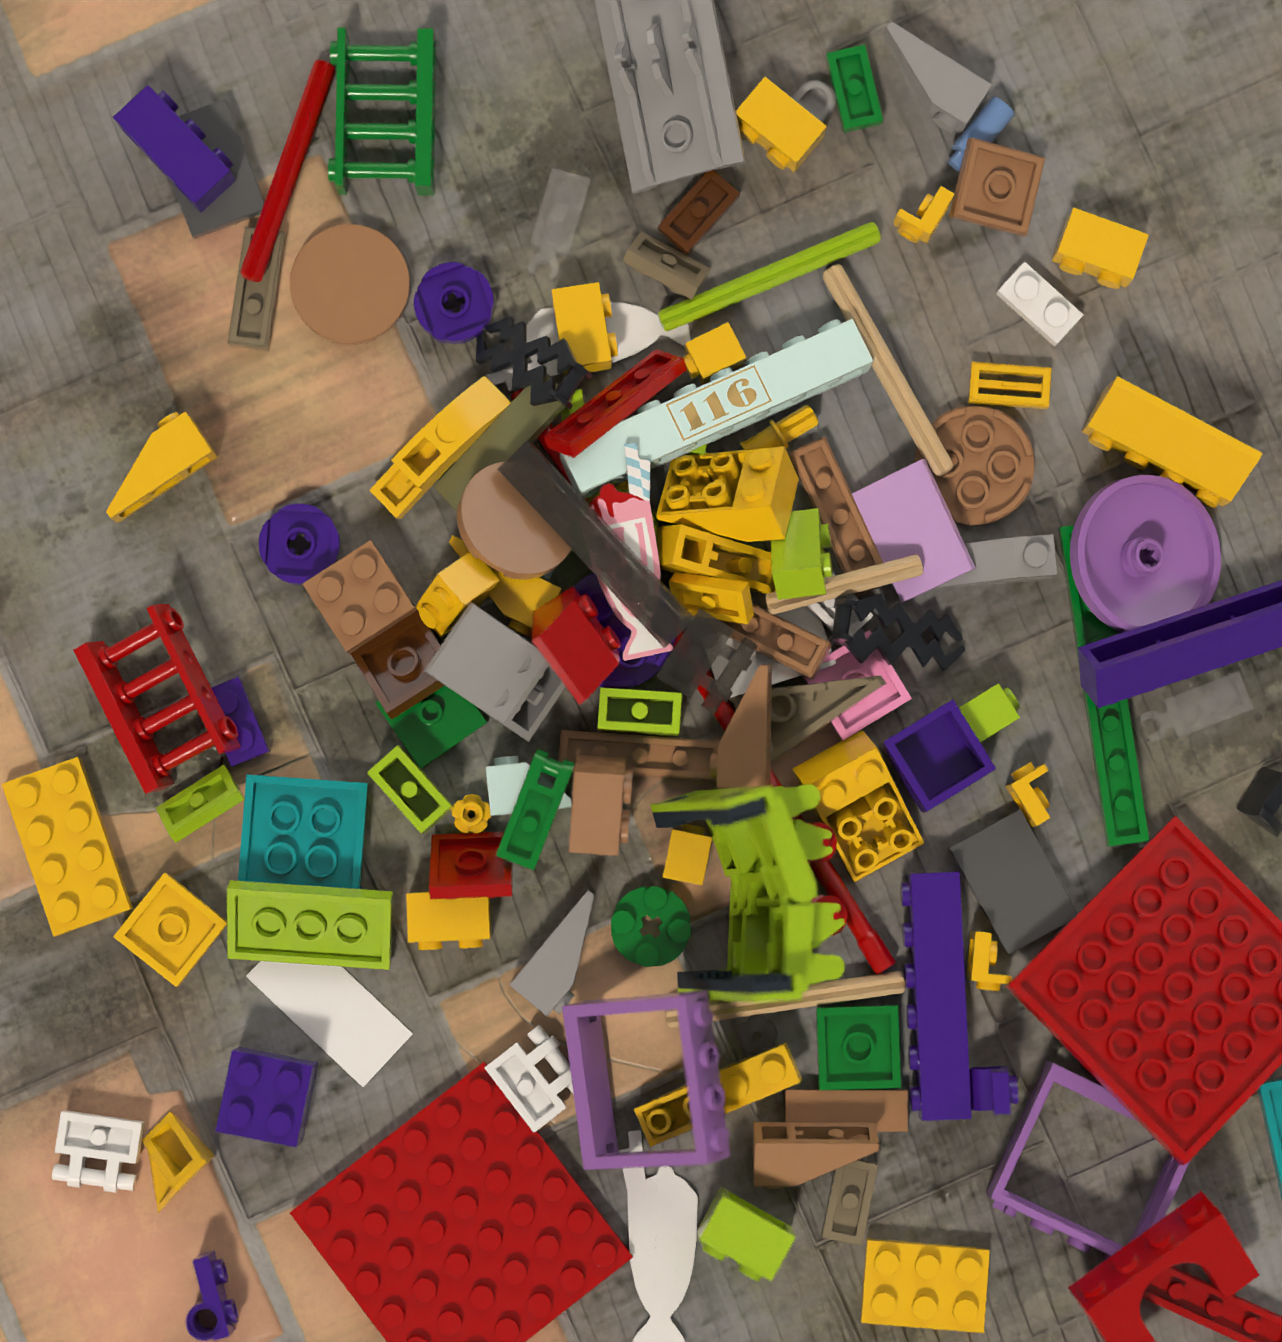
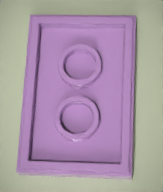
M921 459L852 493L883 563L915 554L919 555L922 561L923 574L921 576L893 583L901 603L976 569L926 459Z

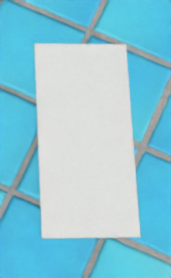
M260 961L246 975L255 986L362 1087L370 1081L413 1035L408 1028L343 967Z

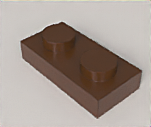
M714 170L708 171L658 225V231L688 256L738 200L740 192Z

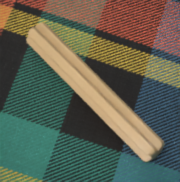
M915 554L826 578V594L778 600L775 591L768 593L765 596L769 613L778 614L921 576L923 574V565L919 555Z

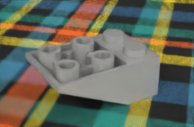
M471 602L424 670L528 742L566 687L537 647Z

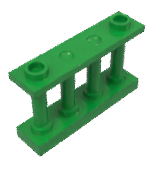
M337 27V41L330 42L331 65H337L335 158L328 159L329 182H335L339 195H347V178L408 179L409 183H415L418 195L434 196L436 37L434 29L417 28V41H410V45H350L346 28ZM349 61L410 62L411 66H417V81L410 80L409 84H349ZM349 100L409 101L410 105H416V120H409V124L348 123ZM348 139L409 140V144H416L415 159H408V163L347 162Z

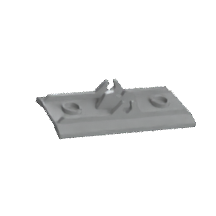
M595 0L632 193L637 194L672 181L746 163L714 0Z

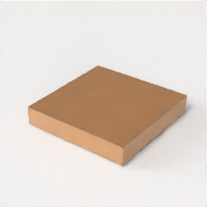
M968 138L949 217L1021 237L1027 236L1045 157L975 138Z

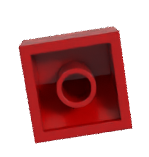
M574 586L533 611L532 641L577 703L581 704L589 698L619 665V647H621V643L610 626L603 628L595 617L598 615V610L587 594L580 596Z

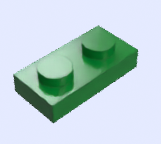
M865 44L826 53V63L843 133L882 125L883 117Z

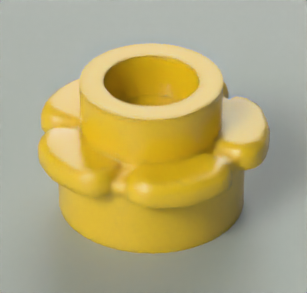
M476 794L465 795L463 800L455 802L452 816L455 817L454 825L459 831L463 833L472 831L474 834H477L487 828V821L491 818L488 802H483L481 797ZM470 810H473L475 812L474 818L468 817V812Z

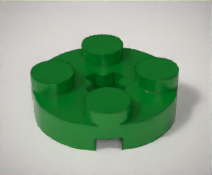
M658 886L636 888L627 893L616 905L611 919L613 942L618 951L630 962L643 967L666 965L675 960L686 948L691 935L689 911L684 902L672 891ZM648 915L651 919L659 917L662 920V924L658 927L661 933L659 936L654 938L651 934L645 936L641 934L640 929L644 926L641 919L644 916Z

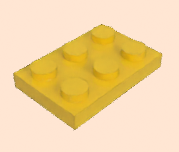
M866 1238L860 1314L861 1323L984 1333L990 1250L979 1247Z

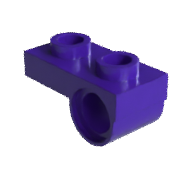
M1006 1066L969 1068L971 1110L993 1111L994 1115L1011 1114L1010 1104L1018 1103V1086L1015 1075H1009Z
M215 1250L199 1254L192 1260L202 1299L188 1312L186 1328L192 1337L201 1341L211 1339L215 1341L229 1337L236 1330L234 1324L239 1323L234 1299H227L224 1284L228 1283L225 1263L223 1259L217 1260ZM210 1309L217 1317L216 1327L206 1328L202 1326L198 1320L199 1310Z

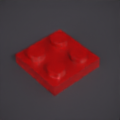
M504 832L433 834L431 837L429 874L430 900L512 896L513 862L496 856Z

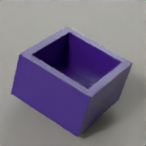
M954 700L945 703L880 743L881 748L922 813L931 810L996 770V767Z
M243 1047L233 1049L215 1132L291 1147L299 1146L303 1142L318 1062Z

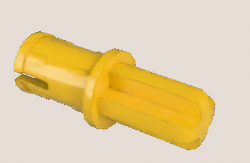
M804 405L776 423L771 420L769 427L746 441H742L740 445L743 450L785 446L787 449L789 447L787 443L817 426L818 418L809 405Z

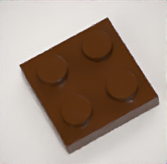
M418 610L351 653V656L391 720L445 686L424 671L441 647V644L432 630L423 623Z

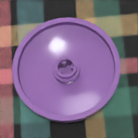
M1137 475L1106 485L1097 491L1084 505L1072 532L1070 563L1076 587L1090 611L1104 624L1123 633L1208 605L1219 581L1221 549L1214 523L1203 504L1194 494L1170 479L1155 475Z

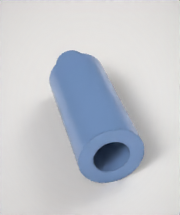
M992 97L952 145L955 153L948 160L949 165L960 172L967 139L975 138L992 143L1013 118V110L1001 99Z

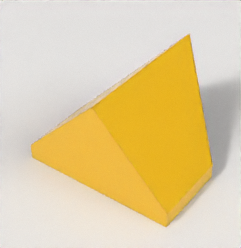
M171 1111L142 1139L143 1144L148 1150L157 1212L159 1213L216 1156Z

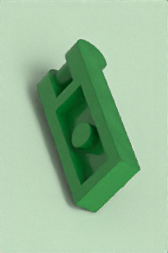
M537 749L496 853L497 857L534 871L576 764L566 759L560 762L549 758V753ZM542 772L556 777L552 789L537 784Z

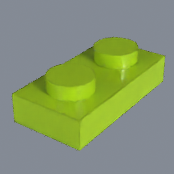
M222 765L157 806L156 810L168 835L177 843L245 799L231 772L225 765Z

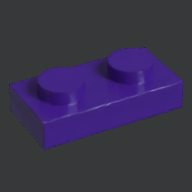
M236 677L212 687L225 716L232 719L238 730L237 740L241 747L235 751L226 752L231 767L271 752L241 678Z

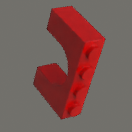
M1200 1191L1070 1285L1068 1289L1104 1342H1156L1141 1319L1140 1302L1149 1283L1165 1269L1182 1263L1198 1264L1226 1299L1260 1275L1222 1213Z

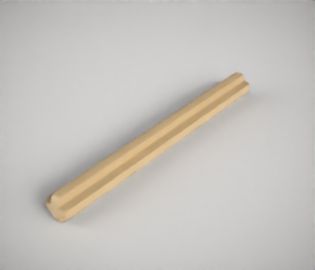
M840 264L828 268L823 272V280L846 321L853 319L873 359L872 367L921 455L926 459L933 476L944 475L953 467V462L845 270Z
M894 971L809 985L808 990L803 993L802 1000L751 1003L709 999L710 1011L713 1012V1021L893 995L905 992V979L902 972ZM677 1009L665 1010L668 1027H679Z

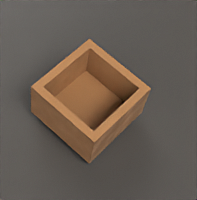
M371 540L303 583L304 588L342 647L350 655L364 644L417 611Z
M577 754L573 782L569 852L618 856L619 843L628 844L630 810L622 809V803L630 804L633 770H625L626 758Z

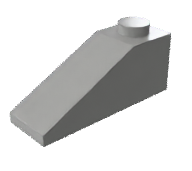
M890 21L886 27L883 40L926 111L934 117V123L941 129L953 133L955 130L962 134L987 97L992 84Z
M1054 534L964 543L976 569L936 588L1050 580L1057 575Z
M590 890L584 894L510 983L512 988L546 1016L552 1010L560 1014L562 1006L568 1005L575 996L569 989L575 982L595 897Z

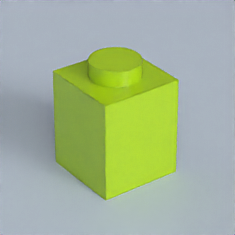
M999 683L958 707L979 742L984 741L1020 718L1016 712L1020 708L1018 700L1008 687L1002 689Z

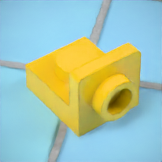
M940 186L935 196L928 193L916 215L921 217V220L903 209H899L893 222L898 227L897 232L911 242L918 243L921 240L928 244L950 207L955 194Z
M1032 762L1011 773L1010 775L1014 781L1005 787L1017 807L1021 809L1030 827H1036L1050 819L1046 811L1050 804L1040 788L1035 787L1032 789L1029 783L1048 772L1049 769L1045 764L1034 767Z
M970 931L966 979L976 981V989L1000 991L1001 984H1008L1012 980V976L989 973V965L995 966L997 942L991 941L992 933Z

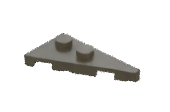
M882 676L772 688L771 762L884 686L886 682ZM744 694L729 698L735 709L738 708Z

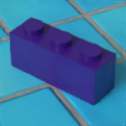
M147 85L113 116V119L120 129L202 213L236 181L229 170L234 164L218 147L211 151L202 142L207 136L192 119H188L185 123L175 113L179 109L178 105L164 90L157 94Z

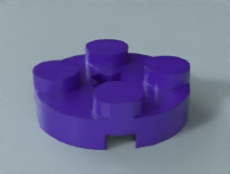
M458 262L443 263L426 272L414 296V310L421 327L436 341L441 343L460 344L478 337L487 325L491 324L494 310L493 292L485 276L479 271H475L473 268ZM455 293L457 298L464 297L466 300L461 305V311L458 313H453L451 309L445 310L443 308V305L448 302L447 295Z
M290 504L279 509V512L275 513L270 520L268 519L265 522L259 535L260 556L269 571L282 581L293 585H303L304 582L337 562L340 555V535L333 521L317 507L308 504ZM298 534H305V540L311 542L310 549H305L303 555H296V550L289 548V542L295 541Z

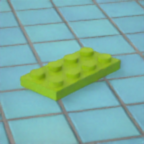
M230 880L227 887V959L389 970L392 951L393 891Z

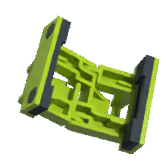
M805 784L789 788L783 786H757L698 790L651 804L656 828H672L693 822L694 820H706L725 876L730 877L731 880L727 969L677 972L678 993L708 990L709 999L751 1003L802 1000L803 993L808 990L809 985L826 980L839 979L843 975L845 964L841 957L838 955L811 953L812 948L820 947V944L827 938L840 933L847 922V909L838 897L817 894L816 882L808 864L826 862L834 855L837 846L834 831L825 823L802 822V819L791 820V818L818 805L820 792L814 785Z

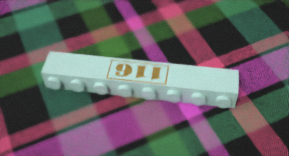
M839 319L833 320L818 329L819 334L806 340L803 335L797 336L782 345L783 350L770 356L767 351L759 353L746 361L747 366L734 372L732 368L723 369L710 377L711 382L698 388L695 384L687 385L673 394L675 398L660 404L659 400L651 401L641 406L637 410V415L626 420L623 419L575 458L560 453L559 459L579 501L600 493L601 487L605 484H613L615 486L628 480L624 444L637 443L639 459H650L651 470L698 447L716 441L867 373L873 363V359L853 319L841 323Z

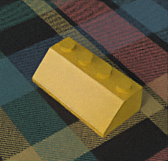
M1118 376L1103 390L1082 430L1084 434L1090 436L1088 441L1092 445L1105 451H1109L1111 448L1125 455L1123 459L1128 464L1141 470L1149 467L1160 473L1161 477L1170 479L1196 492L1195 496L1201 503L1216 508L1217 505L1223 507L1233 500L1263 454Z

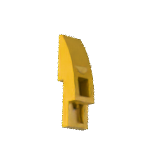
M483 376L441 410L391 459L394 464L369 491L395 518L402 519L446 470L468 450L511 404V401L486 376Z
M786 1042L719 1069L720 1084L725 1095L724 1114L798 1084L803 1080ZM687 1084L634 1109L650 1147L693 1129Z

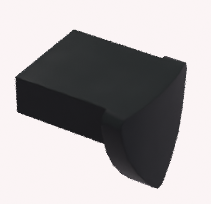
M1263 767L1244 798L1236 807L1240 812L1276 837L1282 831V823L1274 816L1282 804V772Z

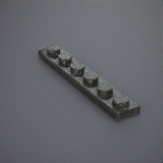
M530 440L522 444L498 468L502 475L664 648L695 620V617Z

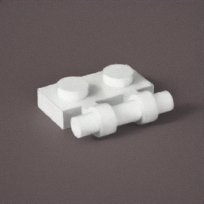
M540 1024L527 1034L536 1046L529 1054L516 1042L484 1067L534 1133L567 1108L566 1104L559 1097V1092L568 1087L574 1095L570 1063L558 1049L560 1043L553 1035L549 1037ZM544 1057L558 1074V1077L550 1084L535 1065Z
M67 1110L61 1111L55 1153L69 1154L71 1157L69 1165L55 1163L52 1180L65 1181L67 1186L81 1188L82 1184L104 1187V1191L117 1193L118 1189L134 1191L137 1176L121 1173L122 1162L133 1164L139 1162L145 1121ZM86 1157L107 1160L106 1171L85 1168Z

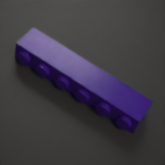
M1282 580L1078 647L1081 687L1094 704L1100 708L1282 647Z
M960 872L907 874V882L900 883V896L902 907L908 906L909 923L902 924L903 946L910 947L911 963L904 964L905 987L912 988L913 1004L906 1005L907 1028L914 1029L915 1045L908 1046V1063L910 1070H916L917 1086L910 1087L911 1111H918V1117L922 1121L972 1119Z

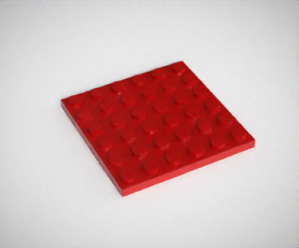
M1176 816L1172 817L1006 985L1011 993L1181 1165H1186L1282 1064V922Z
M485 1061L290 1212V1215L386 1342H526L633 1258L627 1246L540 1132L537 1130L534 1133L489 1075L484 1068L488 1065Z

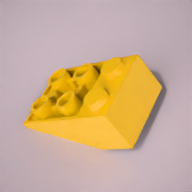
M785 446L680 456L670 462L656 517L661 521L677 525L682 524L694 529L745 542L785 539L799 478Z
M863 730L792 768L800 785L812 784L818 788L820 801L813 810L820 823L827 824L834 831L837 840L836 851L853 882L862 879L924 844L877 747Z

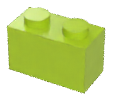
M818 508L791 511L785 539L771 540L772 575L778 600L826 594V577H833L830 552L824 553V548H831V535L829 524H821Z
M600 688L598 731L679 736L682 693Z
M398 745L367 772L421 834H426L454 808L452 803L404 749Z

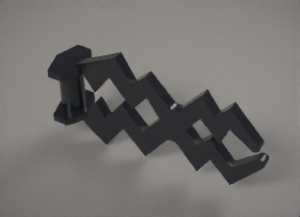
M511 316L487 325L485 328L490 334L500 332L498 338L500 344L487 349L486 336L483 333L476 339V362L482 364L492 360L490 370L493 373L513 365L512 389L517 391L531 386L530 404L532 406L558 401L563 406L571 409L573 405L569 402L570 398L584 377L590 380L593 376L588 370L577 363L566 339L563 338L551 345L550 338L546 335L526 343L527 324L522 321L514 325V319ZM513 340V349L506 351L504 343ZM538 353L537 363L541 366L528 371V358ZM558 358L557 372L559 374L567 370L569 372L556 390V379L552 377L546 381L547 367L543 364Z
M882 593L858 601L839 599L834 602L835 617L833 632L829 637V642L844 645L860 664L877 648L887 664L891 665L907 647H910L922 667H925L933 657L940 669L945 671L965 651L964 646H959L945 656L937 642L942 639L945 631L956 642L963 639L948 614H945L938 621L933 609H929L914 623L900 603H896L888 609ZM852 610L855 611L860 622L873 610L884 629H887L896 620L902 633L892 643L881 626H878L867 638L862 628L858 629L851 636L849 635ZM929 628L935 638L926 644L921 634Z

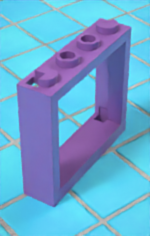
M708 990L586 1000L562 1006L584 1170L702 1165L730 1157L728 1143L730 1134L726 1128L723 1107L725 1095L720 1084L718 1070L719 1051L714 1040L713 1012L710 1011ZM677 1009L696 1149L618 1152L600 1016Z
M1047 1060L986 1194L995 1200L992 1207L1012 1217H1015L1017 1211L1030 1216L1032 1219L1029 1225L1049 1235H1052L1054 1229H1057L1069 1235L1067 1243L1082 1251L1089 1253L1091 1247L1105 1252V1261L1124 1246L1005 1189L1054 1082L1137 1121L1105 1087ZM1171 1154L1169 1155L1130 1242L1165 1217L1189 1162L1186 1165H1181Z

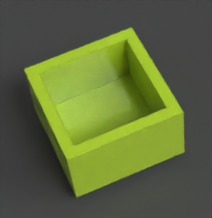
M720 1186L697 1228L698 1239L703 1245L701 1248L703 1251L720 1261H723L726 1256L735 1260L739 1266L738 1270L757 1282L761 1280L762 1276L772 1282L796 1239L792 1226Z

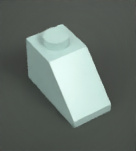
M518 756L494 758L495 766L486 767L491 816L512 814L530 765L526 762L519 763ZM540 775L537 784L552 789L554 784L543 775ZM565 793L558 809L572 808V799Z

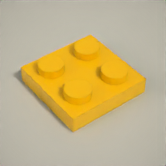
M163 873L113 937L171 984L179 987L227 927V920L171 875Z

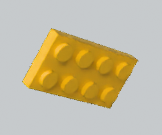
M75 757L1 784L53 937L133 909L81 757Z

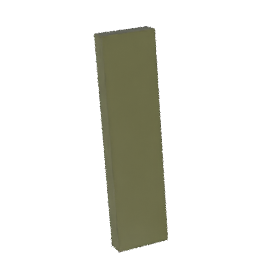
M546 372V381H547V380L551 379L552 377ZM531 386L526 387L433 487L457 512V506L462 493L475 474L495 463L516 461L566 407L558 401L532 406L530 404Z

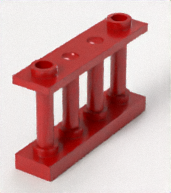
M154 604L146 608L153 623L110 647L105 645L104 641L86 642L73 650L145 794L162 791L175 784L170 775L172 768L214 745L219 754L235 751L241 747L237 740V727L231 718L225 716L182 630L184 628L183 620L174 608H171L170 604ZM161 637L171 659L128 683L123 681L116 667L118 660ZM179 673L189 695L146 719L141 717L134 703L136 696ZM197 709L207 731L164 755L159 753L152 739L154 732Z

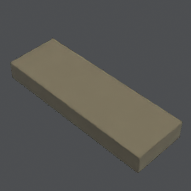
M245 226L227 343L229 346L269 351L286 234L284 231H279L262 281L257 283L246 280L240 273L255 227Z

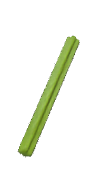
M869 222L695 295L692 300L688 298L664 308L658 312L661 326L665 331H671L878 244L881 240L880 231L874 222Z

